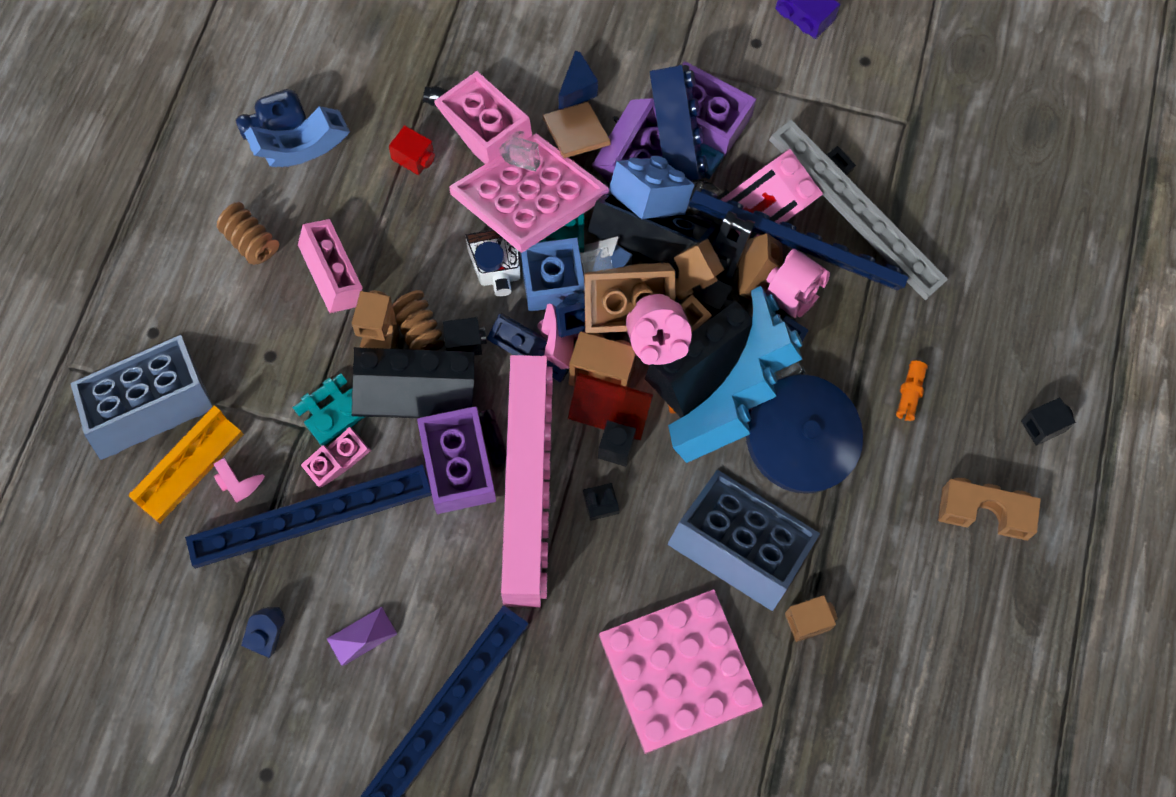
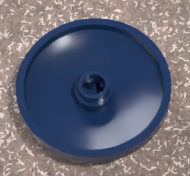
M793 375L777 380V383L774 384L777 397L749 410L751 420L748 421V426L751 434L746 436V443L754 464L768 480L791 492L817 493L839 484L855 468L863 446L862 424L854 404L837 386L816 376Z

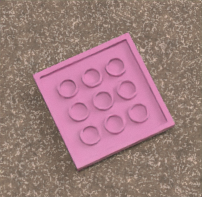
M537 133L449 186L450 193L455 199L521 253L594 207L596 201L602 195L609 194V188L570 158H563L557 148Z
M714 589L599 633L602 646L645 754L763 707Z

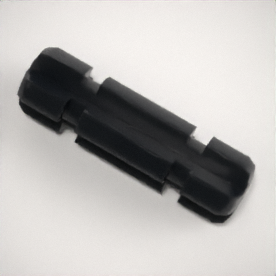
M492 409L482 411L478 416L481 427H483L489 452H492L491 459L495 467L505 465L507 452L504 449V442L499 426L496 423L494 411Z

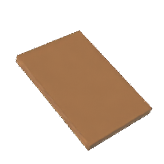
M589 102L543 114V121L546 123L563 158L611 145L610 138L607 136Z

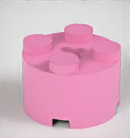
M792 249L780 269L775 267L768 275L766 281L770 285L766 290L767 296L772 294L779 308L793 318H796V316L802 317L820 297L816 293L819 286L825 288L830 272L802 252Z
M653 294L640 299L631 313L629 312L626 319L627 332L636 355L647 365L668 364L685 357L691 343L692 332L682 306L663 294Z

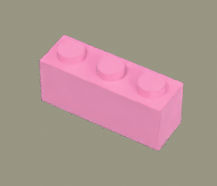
M327 219L303 224L298 247L329 313L356 308L358 297L363 287L331 220Z

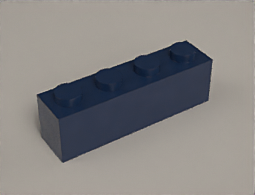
M679 65L649 71L662 157L674 169L683 172L690 181L705 178V172L708 171L706 156L702 155L700 144H703L704 137L702 128L697 125L696 116H699L700 110L698 100L693 98L692 87H695L693 70H689V65Z

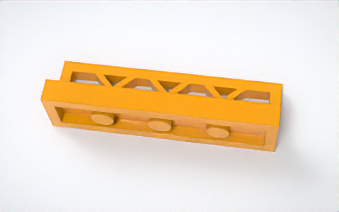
M214 405L128 496L160 524L214 467V463L221 460L244 434L227 420L222 411Z

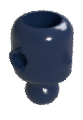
M284 89L258 99L254 105L256 113L239 115L236 118V123L242 138L247 140L244 133L250 126L274 131L292 130L301 126L307 118L296 92L291 89Z

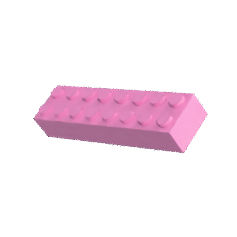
M510 355L501 585L502 601L506 607L541 608V599H547V573H542V568H548V542H542V539L549 537V512H543V509H549L550 482H544V480H550V452L545 451H551L553 367H547V356Z

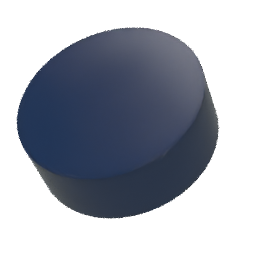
M495 242L480 244L475 251L477 266L485 272H494L500 269L504 263L502 247Z

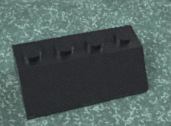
M609 193L602 195L596 201L588 231L596 234L601 240L618 236L617 244L622 245L625 250L644 254L654 262L670 263L679 272L674 257L706 239L711 243L719 225L689 212H686L685 215L640 219Z
M734 301L692 332L691 343L685 357L668 364H651L644 379L680 418L689 414L720 387L736 366L747 344L752 327V317L737 301Z
M354 347L352 416L422 418L472 407L474 352Z

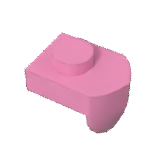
M225 458L214 463L218 474L214 476L222 491L229 490L236 503L250 496L265 477L263 474L239 482Z

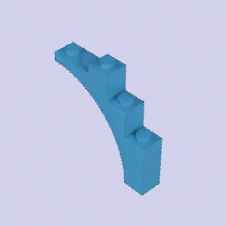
M762 286L751 290L753 302L752 327L747 344L736 366L726 380L706 401L689 414L668 425L673 449L686 463L751 434L748 426V421L751 420L748 410L777 397L774 384L777 383L775 372L803 360L799 349L803 346L798 332L796 330L791 331L787 324L782 321L780 315L776 314V311L779 310L778 303L772 294L767 296Z

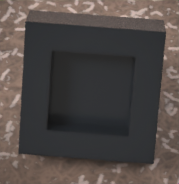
M612 483L583 489L590 521L619 514L620 510Z

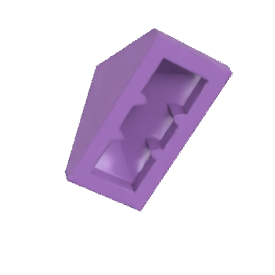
M380 607L330 636L327 640L343 667L397 635V632L383 608Z

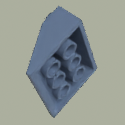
M182 335L70 383L84 435L100 460L116 455L126 448L144 442L166 430L173 429L188 420L200 417L213 407Z
M716 470L678 523L667 545L773 611L820 533L724 473Z

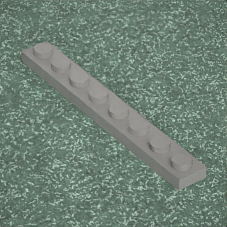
M792 120L772 134L769 141L782 154L789 149L792 150L822 191L823 196L890 265L900 268L902 270L901 274L909 277L907 282L924 300H927L948 280Z

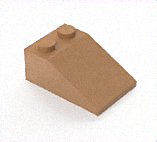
M670 263L637 264L584 273L585 333L627 331L626 319L629 312L631 313L636 303L646 296L663 294L675 301V270Z

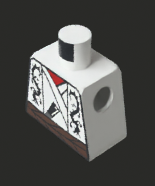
M494 230L465 234L468 253L480 284L483 286L493 285L496 296L509 295L512 292L510 282L519 280L521 276L520 251ZM495 242L502 247L504 263L500 269L494 272H485L477 266L475 251L480 244Z

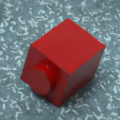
M405 125L389 144L391 159L417 175H420L424 168H429L435 157L432 141Z

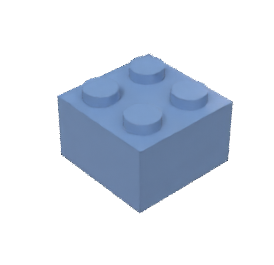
M652 156L647 159L630 158L629 160L616 162L609 193L640 219L685 215L695 184L687 179L683 172L669 165L668 161L663 157Z
M577 238L539 242L526 251L520 252L528 312L544 310L547 308V304H553L557 307L568 295L584 291V276Z

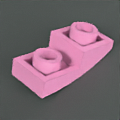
M547 304L541 331L548 335L544 356H547V359L560 369H569V363L573 354V335L559 336L556 306Z
M349 427L328 447L322 445L301 466L315 484L321 488L354 466L371 450L355 430Z

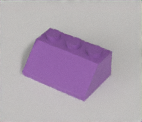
M652 98L630 100L609 136L611 145L602 147L592 164V167L608 183H611L617 161L629 160L630 158L647 159L652 156L662 157L655 105Z

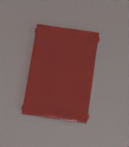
M578 373L567 419L603 430L607 420L636 428L635 439L641 441L653 394Z

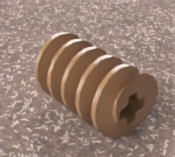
M235 202L223 210L217 220V229L220 233L224 234L225 238L231 242L234 248L238 249L239 253L246 258L248 263L252 265L263 263L277 252L279 242L275 239L272 240V234L265 232L266 229L263 225H258V219L251 217V212L244 209L243 203Z
M415 290L401 296L393 304L397 324L400 326L401 333L405 336V342L409 349L438 351L445 342L437 340L442 336V332L439 329H435L438 324L436 320H429L432 318L433 312L426 310L429 303L426 300H422L424 292Z

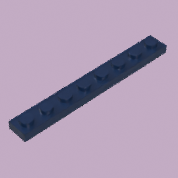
M701 189L699 192L695 190L689 201L688 206L724 220L728 211L737 214L739 219L744 221L749 219L755 222L752 232L763 235L768 233L783 245L894 290L904 288L909 278L901 274L902 270L892 265H885L884 267L876 264V259L865 254L857 256L849 253L848 247L838 243L830 245L822 242L823 238L814 233L807 232L806 235L800 233L790 223H775L769 220L770 216L763 212L754 211V213L743 210L744 206L732 200H728L726 203L716 199L717 195L711 191Z
M422 464L187 536L185 539L191 564L196 569L432 496Z
M502 606L360 797H403L529 626L528 622L506 606Z

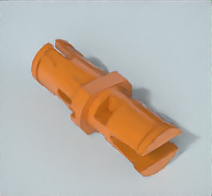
M914 360L909 364L906 381L901 385L900 389L902 396L898 411L896 412V416L899 419H902L903 414H906L905 421L915 420L919 398H922L924 394L922 386L926 370L928 369V365L924 362Z

